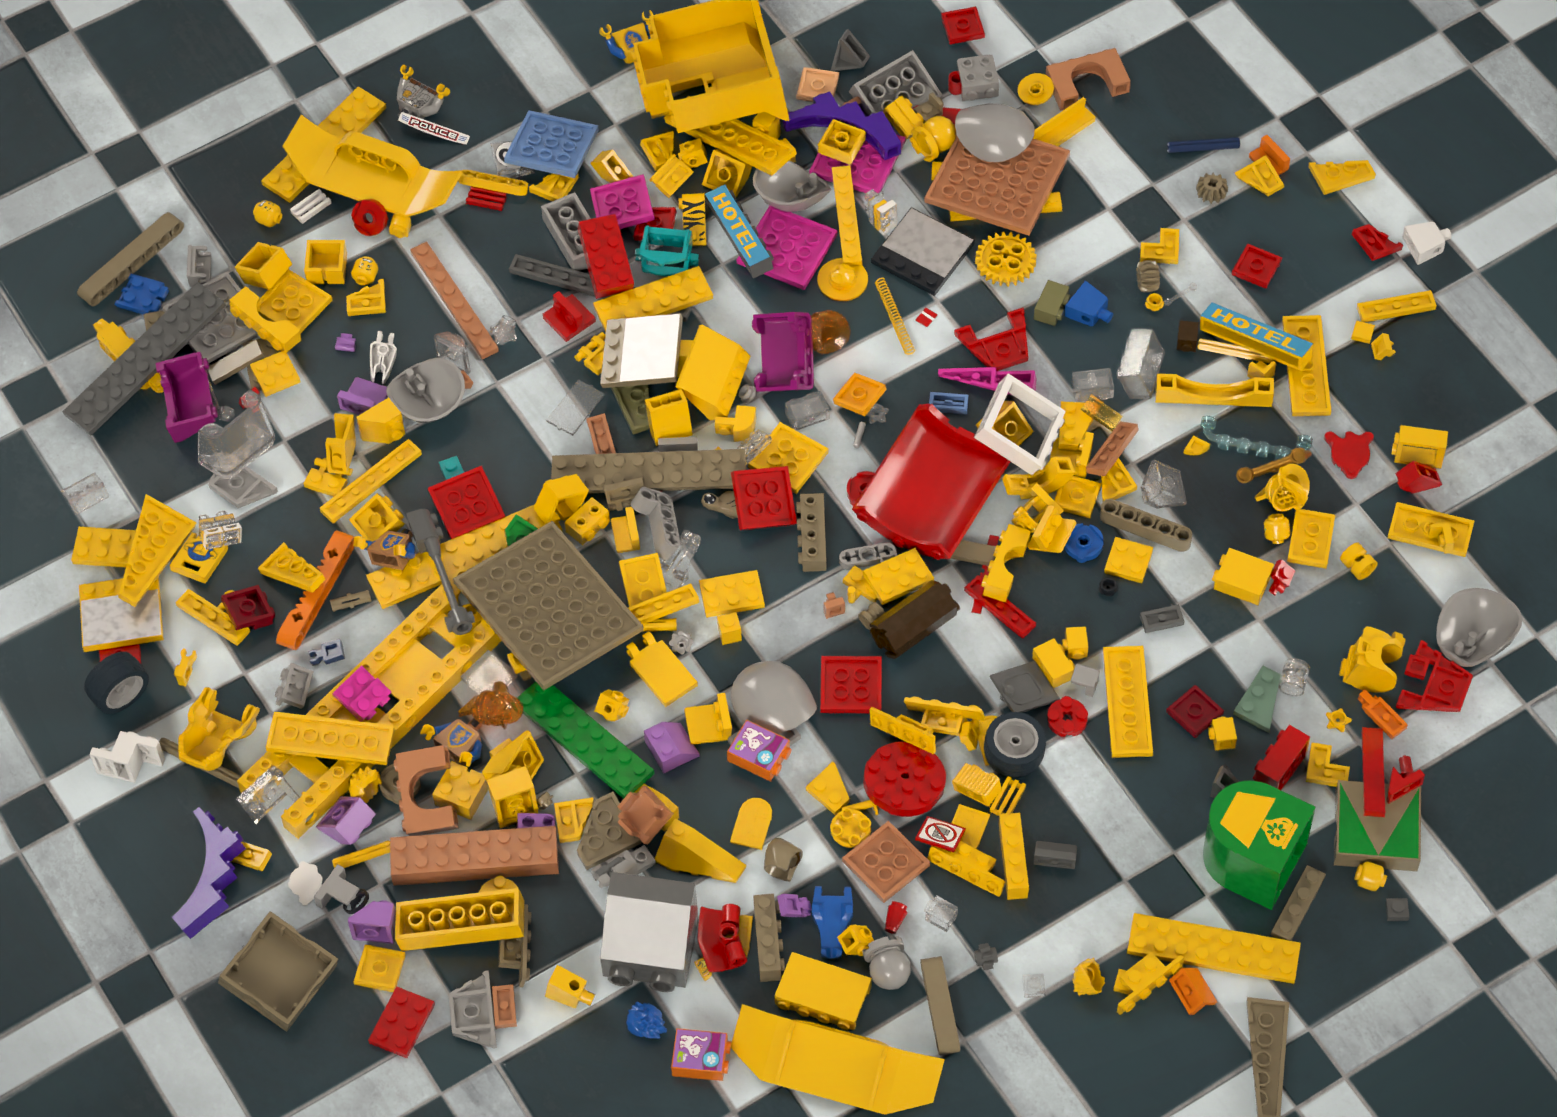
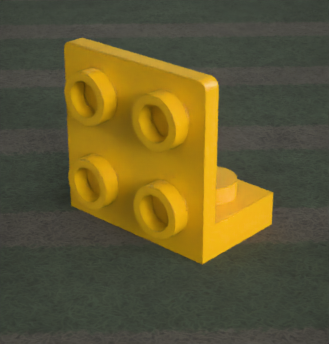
M1086 432L1085 439H1081L1078 450L1059 449V438L1057 437L1053 442L1049 461L1052 457H1070L1075 471L1073 476L1086 478V467L1090 461L1094 433Z
M725 693L717 694L716 702H713L711 705L686 707L684 709L690 744L726 741L731 736L732 725Z

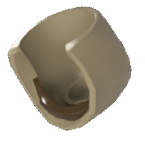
M774 838L768 844L765 852L764 870L775 878L790 882L802 859L803 851L782 838Z

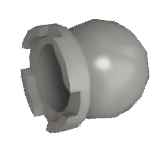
M888 936L869 943V949L862 950L865 961L870 963V976L877 986L893 990L899 989L906 984L911 968L909 959L906 954L902 953L904 944L901 937L896 936L895 940H889Z

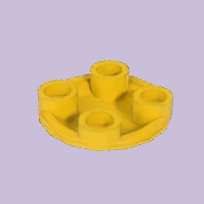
M844 808L832 819L830 825L831 835L839 845L855 848L870 836L871 821L860 811Z

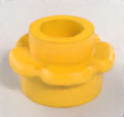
M1157 293L1150 294L1146 299L1147 302H1145V306L1152 311H1158L1164 306L1162 296Z

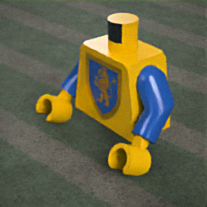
M644 12L642 13V20L646 22V25L640 23L611 33L612 28L607 24L608 33H605L602 27L599 30L600 35L606 37L605 42L611 54L623 59L628 64L634 62L631 51H634L633 43L651 39L647 25L651 23L650 18H645Z

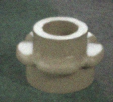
M546 791L536 799L538 809L542 807L544 810L553 803L551 800L553 795Z

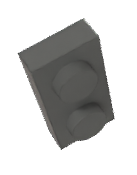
M1179 604L1140 612V619L1145 633L1184 625V618Z

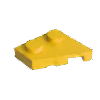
M1266 155L1235 172V176L1267 196L1284 188L1283 182Z
M384 279L378 280V284L370 288L366 286L359 292L346 296L348 316L386 313Z
M833 761L806 786V791L834 815L841 811V807L846 806L850 802L841 776Z

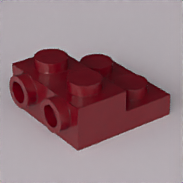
M259 585L221 595V601L235 630L250 626L255 630L273 624V618H275L274 609L269 607L267 595L264 591H261Z

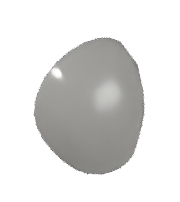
M988 103L964 108L958 112L955 120L956 133L963 146L971 154L987 162H1002L1019 155L1029 146L1034 137V124L1026 114L1004 104Z
M788 161L772 176L759 169H756L753 175V186L764 202L785 212L806 210L818 203L832 190L816 173L809 174L808 170L791 161Z
M432 358L417 363L397 375L387 386L386 392L389 399L406 419L417 423H431L447 417L459 405L465 392V381L460 369L453 362L444 358Z
M1483 588L1464 589L1453 594L1444 604L1437 623V643L1442 653L1450 661L1455 662L1459 666L1472 667L1496 656L1508 647L1522 627L1523 618L1520 610L1511 600L1495 591Z
M779 661L754 663L746 667L733 682L731 702L737 717L743 723L749 720L776 734L799 726L808 720L817 709L814 697L805 681L794 669Z

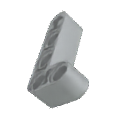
M641 487L632 499L631 507L635 511L649 516L655 552L658 553L660 558L669 560L680 546L672 499L666 493Z

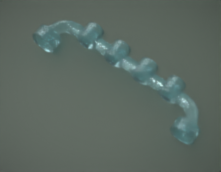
M1203 416L1201 418L1200 426L1204 429L1206 438L1218 443V448L1222 450L1229 449L1230 445L1237 446L1239 453L1246 454L1249 449L1257 450L1256 455L1259 457H1267L1268 453L1276 454L1275 458L1277 460L1290 455L1292 449L1284 445L1277 447L1269 445L1267 442L1261 441L1257 443L1247 438L1236 439L1231 438L1227 434H1213L1211 430H1214L1216 427V418L1212 416ZM1299 435L1296 445L1305 450L1310 449L1313 438L1308 435Z

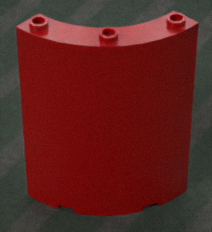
M931 403L918 405L852 510L860 521L865 522L879 534L892 541L895 546L904 547L908 550L915 548L919 554L939 560L951 558L1011 461L975 439L974 433L962 427L957 429L949 424L950 419L944 416Z

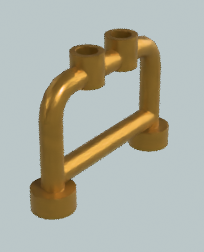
M1295 448L1291 451L1290 455L1253 469L1249 467L1240 468L1236 474L1237 480L1241 483H1249L1254 477L1269 472H1279L1280 467L1284 465L1304 463L1311 457L1312 453L1303 448Z

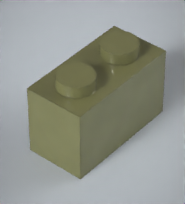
M1048 280L1034 309V320L1056 326L1057 321L1063 318L1064 306L1071 299L1069 286Z

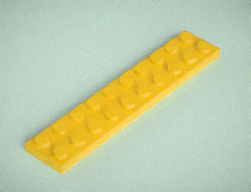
M535 504L457 538L441 543V559L448 578L461 565L469 570L508 547L504 531L516 514L538 529L544 526V522L533 509ZM556 522V523H555L556 526H557V527L562 531V533H563V530H562V528H561L559 522ZM428 552L415 554V557L409 559L403 570L384 567L366 575L382 609L442 584L434 561Z

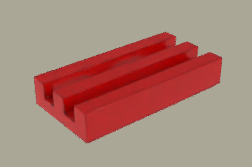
M471 186L466 198V204L502 211L507 193Z

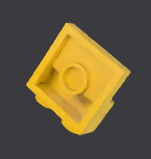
M378 493L349 519L358 532L368 541L377 540L387 531L397 532L405 525L402 520L404 515L398 509L394 510L391 507L393 502L386 495L382 497Z

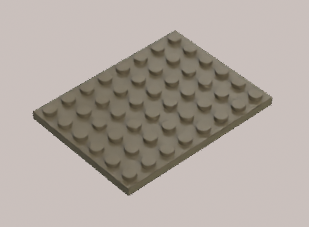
M553 521L453 578L457 588L543 690L644 631L643 625Z

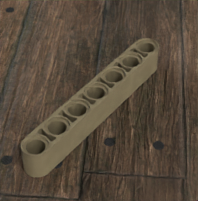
M170 212L163 214L79 287L77 295L91 306L99 304L128 279L130 274L135 273L178 236L184 228V223Z

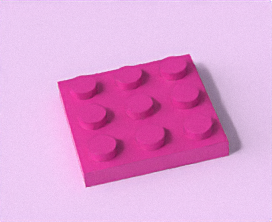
M644 174L590 189L596 218L616 214L620 229L655 220Z

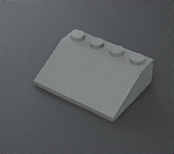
M913 50L855 83L849 90L853 98L857 96L860 98L861 103L858 105L867 116L883 111L886 106L900 96H903L904 99H909L912 103V108L927 102L929 94L932 92L937 97L941 98L943 96Z

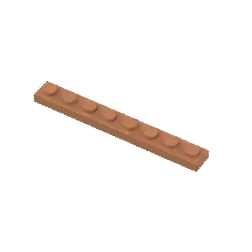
M427 241L410 249L411 255L480 358L483 360L499 352L498 346Z

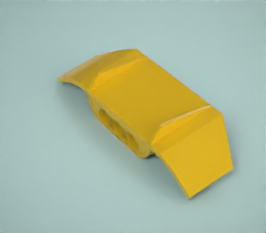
M300 115L282 145L307 183L357 201L364 199L377 200L384 206L386 211L402 217L420 214L445 204L462 175L461 170L438 171L422 167L415 156L408 150L356 131L346 133L343 138L334 136L322 130L303 115Z
M742 1004L731 1042V1049L761 1081L884 1115L933 1103L945 1060L894 1048L875 1039L813 1022L780 1017Z

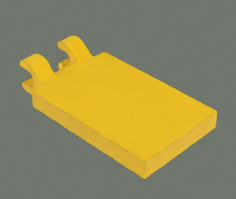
M649 631L642 635L644 638L643 643L647 647L641 651L638 650L633 642L626 646L628 649L626 652L632 658L630 666L665 707L698 686L696 679L663 640L657 643Z

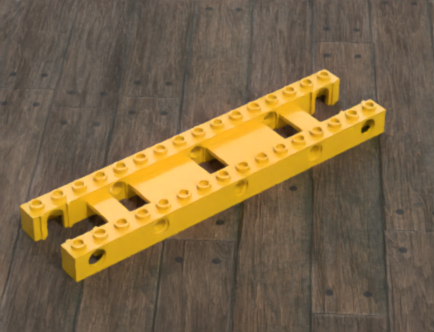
M463 565L449 577L458 605V597L461 591L454 584L453 578L468 570ZM441 584L306 715L358 721L332 694L362 665L375 679L378 678L391 691L392 696L399 700L387 713H384L377 707L375 709L377 713L369 721L366 718L362 721L393 725L395 732L391 745L392 748L502 640L483 618L470 633L468 632L464 635H456L454 632L449 633L444 617L448 616L451 607ZM433 631L454 646L443 659H440L420 643L428 634L430 635ZM267 751L237 780L240 792L253 803H256L258 800L261 801L263 799L261 787L264 781L271 777L274 784L279 783L280 779L292 767H295L314 784L306 792L303 791L302 796L290 808L285 809L281 815L284 828L299 839L349 790L350 779L354 772L358 773L360 768L364 770L366 766L371 769L375 764L338 760L329 769L315 757ZM314 812L311 819L306 822V819L309 817V815Z

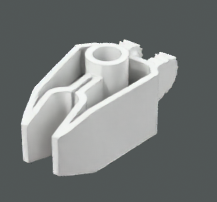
M378 331L377 340L370 344L371 381L374 382L376 373L380 372L381 367V372L383 373L382 384H385L396 359L397 348L393 344L394 333H390L388 336V343L381 342L383 339L382 331Z

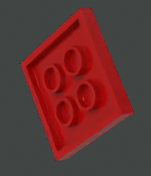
M482 465L428 487V492L450 539L457 538L506 517Z
M788 466L731 472L740 530L797 524Z
M821 656V713H870L871 707L881 711L882 656Z

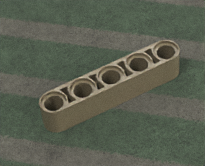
M1106 499L1101 504L1100 519L1105 524L1177 551L1184 552L1191 547L1192 531L1188 527L1113 499Z
M942 956L920 959L938 1054L944 1055L960 1052L959 1037Z

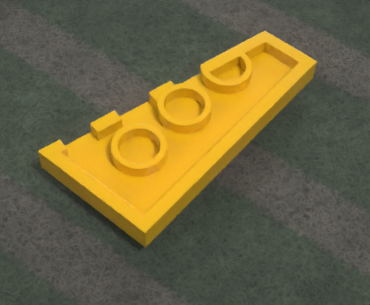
M284 542L258 567L262 575L312 593L326 580L319 570L308 564L304 558L299 557Z

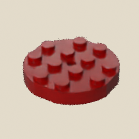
M894 742L877 749L867 761L863 777L865 792L872 803L889 814L901 817L918 816L930 811L943 796L946 783V772L937 755L908 742Z

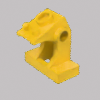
M1032 483L1027 488L1033 497L1023 507L1019 506L1013 512L1014 517L1011 520L1015 526L1030 530L1031 533L1035 532L1039 524L1038 522L1044 515L1048 505L1055 506L1059 514L1064 511L1037 483ZM1031 506L1038 512L1033 519L1027 513Z

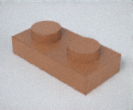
M513 984L493 986L495 1028L517 1027Z

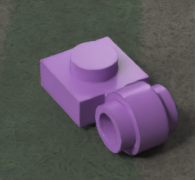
M781 894L777 896L781 916L806 917L811 914L812 907L807 897L798 898V895Z

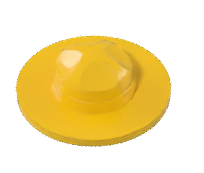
M837 258L821 267L817 276V283L820 291L826 297L836 301H849L859 297L865 291L868 284V275L862 265L849 266L843 264V258Z

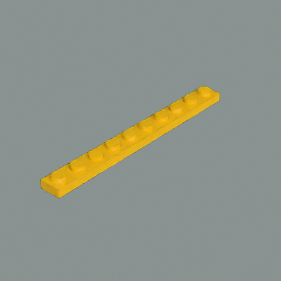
M690 583L628 607V609L643 625L699 603V597ZM513 653L507 654L508 661L515 674L526 670Z

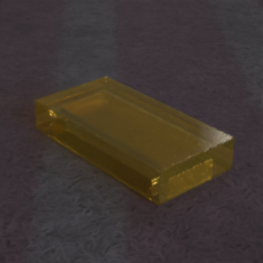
M1092 394L1081 408V411L1111 432H1113L1123 417Z

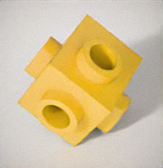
M701 138L679 145V160L681 159L690 169L708 163L707 152Z
M608 689L600 693L594 711L603 715L608 721H617L622 717L624 718L628 713L629 707L627 705L630 699L624 697V694L619 691Z
M856 924L850 925L837 937L846 955L863 956L862 950L869 949L868 944L874 941L872 933L867 926Z

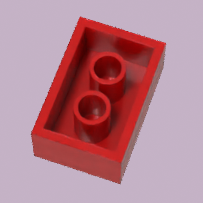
M1290 724L1286 730L1282 729L1279 732L1275 745L1271 744L1265 753L1267 756L1264 760L1260 759L1254 768L1256 770L1253 776L1254 781L1266 783L1281 791L1305 759L1310 742V736Z

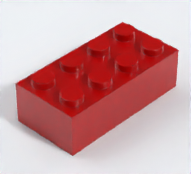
M616 214L579 221L577 230L596 299L613 296L633 289L634 280Z

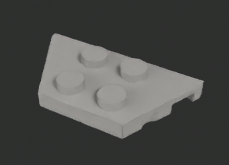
M222 449L219 451V459L214 466V474L211 476L208 485L211 490L232 505L241 508L278 492L277 487Z
M488 970L484 971L479 978L466 982L461 988H457L448 994L452 1034L455 1037L490 1048H497Z

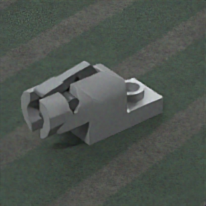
M643 845L632 853L625 850L615 857L602 862L591 869L594 880L599 881V887L603 888L609 886L612 872L638 875L655 865L656 861L646 846Z

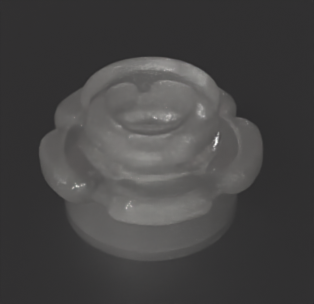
M220 406L219 411H217L220 420L230 422L231 419H235V410L233 408Z

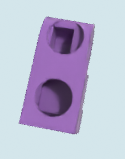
M517 814V828L555 826V816L552 814Z

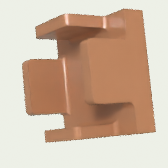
M643 786L637 793L629 792L618 805V808L622 810L618 815L620 818L618 823L629 835L638 837L647 845L674 814L647 786Z

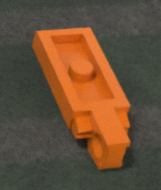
M1366 689L1359 694L1358 700L1362 704L1364 712L1391 739H1394L1407 729V723L1381 697H1372Z

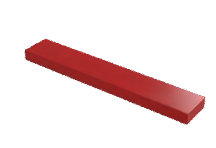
M1362 727L1364 816L1385 817L1383 729Z

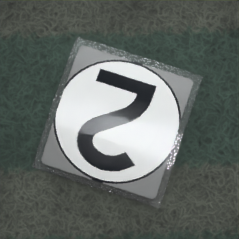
M512 141L490 143L498 176L516 172V176L519 177L535 173L534 169L504 163V157Z

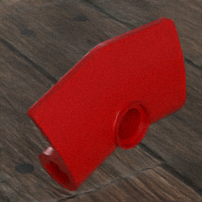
M725 904L722 906V910L700 907L697 939L708 972L710 973L734 969L743 966L747 962V957L738 935L741 908L738 905ZM729 934L733 935V936L730 937V938H726V937H725L726 935H729Z

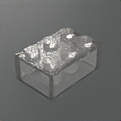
M1131 329L1130 336L1126 341V349L1122 354L1120 368L1117 370V378L1130 399L1152 398L1157 374H1159L1165 351L1153 329Z

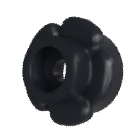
M1104 578L1099 583V592L1105 594V596H1113L1118 591V585L1113 578Z

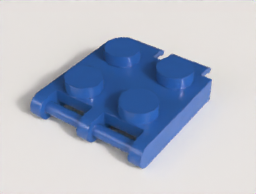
M130 274V280L126 287H123V293L119 300H116L115 306L139 314L159 311L162 306L161 302L165 300L169 288L165 287L163 282Z

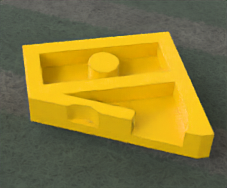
M673 131L645 138L640 142L655 171H658L673 155Z
M578 173L575 178L558 174L547 175L541 183L536 186L532 184L529 187V192L550 201H555L568 195L579 178Z
M1119 458L1105 476H1101L1102 502L1106 499L1116 500L1137 490L1136 483Z
M593 797L554 803L560 843L581 840L594 804Z

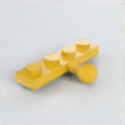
M190 589L176 601L178 608L236 646L250 633L248 627L235 630L229 615L224 612L225 607L222 602L216 607ZM228 590V591H226L224 594L231 593V592H234V591H233V590Z

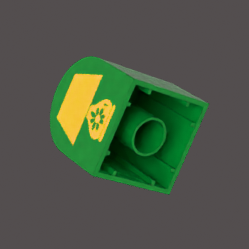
M1241 781L1227 786L1215 797L1209 812L1203 847V861L1208 873L1224 888L1272 910L1308 844L1316 807L1271 785L1258 781Z

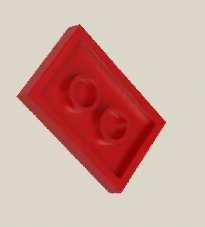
M396 986L368 1039L369 1044L408 1058L435 1006V1002Z

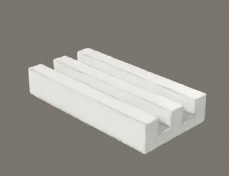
M318 189L292 207L290 212L303 224L330 205L331 199L327 198Z

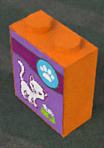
M746 720L727 751V761L771 782L774 775L777 776L779 774L783 760H787L791 754L790 740Z
M676 1028L671 1065L672 1076L723 1081L724 1073L728 1074L729 1061H726V1054L731 1052V1041H728L727 1033Z

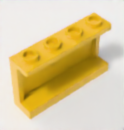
M792 952L774 996L775 1004L783 1010L790 1009L796 1011L801 1016H811L817 1018L822 1023L835 1024L843 1030H855L856 1020L863 1002L872 987V978Z

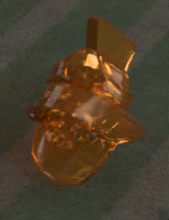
M832 310L816 312L810 315L814 351L820 354H828L845 346L851 334L846 317Z
M496 681L493 684L492 691L484 690L479 695L474 696L458 711L459 717L472 714L483 725L501 726L505 730L507 729V724L517 722L521 718L523 705L519 699L510 694L504 682Z

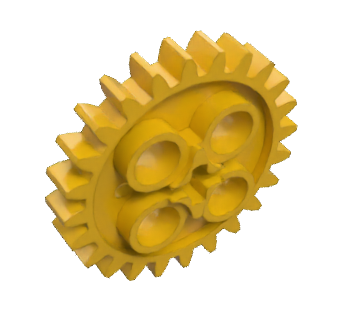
M1002 232V236L995 233V238L988 236V241L982 240V245H978L975 264H977V270H980V276L986 275V281L992 279V284L998 281L999 286H1002L1004 282L1007 287L1010 286V282H1013L1016 286L1017 280L1023 283L1024 277L1029 279L1030 273H1034L1037 257L1035 248H1031V242L1026 243V238L1020 240V234L1013 237L1012 232L1008 236H1006L1005 232Z

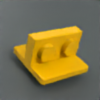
M1048 505L1027 547L1029 550L1061 553L1077 524L1076 521L1063 519L1055 506Z

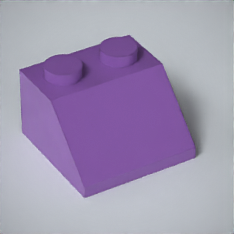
M660 722L644 730L645 743L663 773L700 756L694 744H690L689 736L681 723Z
M341 796L316 825V828L340 844L351 845L359 839V834L363 829L372 823V818L376 814L360 797Z
M386 900L372 901L349 917L348 925L352 939L394 944L396 920L394 903Z

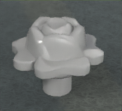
M679 630L677 634H672L669 645L672 646L673 652L684 654L685 651L689 652L691 650V645L694 641L690 638V633H684L682 630Z

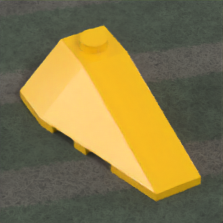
M674 819L664 834L655 857L656 863L671 871H684L696 876L698 874L711 876L712 879L733 883L738 881L747 867L746 864L697 830L677 819Z

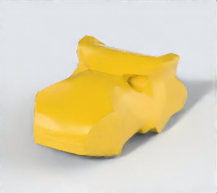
M209 687L203 689L199 698L189 708L188 726L178 737L179 759L191 766L206 771H212L221 767L226 749L234 740L246 738L253 733L257 726L256 717L260 711V708L248 704L243 712L242 722L216 712L215 709L218 705L216 700L217 690L210 689Z

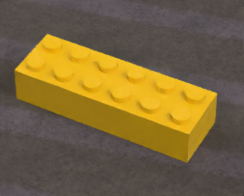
M519 888L396 902L395 940L401 951L524 937V898Z

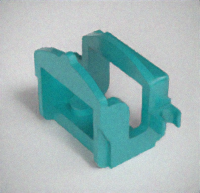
M645 226L640 249L636 248L635 261H642V272L659 276H671L688 270L690 266H698L699 254L691 253L693 245L692 231L689 229L678 230ZM651 244L683 247L682 253L650 249ZM648 261L657 263L658 265H648ZM684 261L683 268L664 266L665 264H675Z

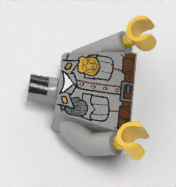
M402 65L400 71L403 74V78H400L397 90V102L400 110L398 117L401 112L421 119L436 114L444 101L443 97L450 94V89L445 88L443 84H439L435 91L413 78L409 80L408 77L413 75L414 70L412 67H409V71L405 73L406 65Z

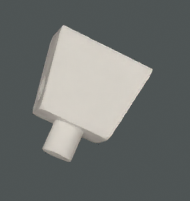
M1426 222L1405 226L1402 238L1417 265L1443 252L1445 241L1451 239V232L1448 228L1439 231L1435 222Z

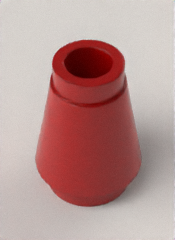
M892 901L891 905H888L884 929L886 932L896 934L908 914L906 911L908 907L896 901Z

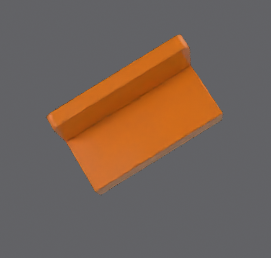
M1268 135L1261 138L1259 148L1249 153V158L1253 162L1266 155L1278 176L1289 170L1290 158Z
M1182 968L1169 979L1189 1015H1195L1205 1005H1215L1217 1003L1216 998L1198 968Z

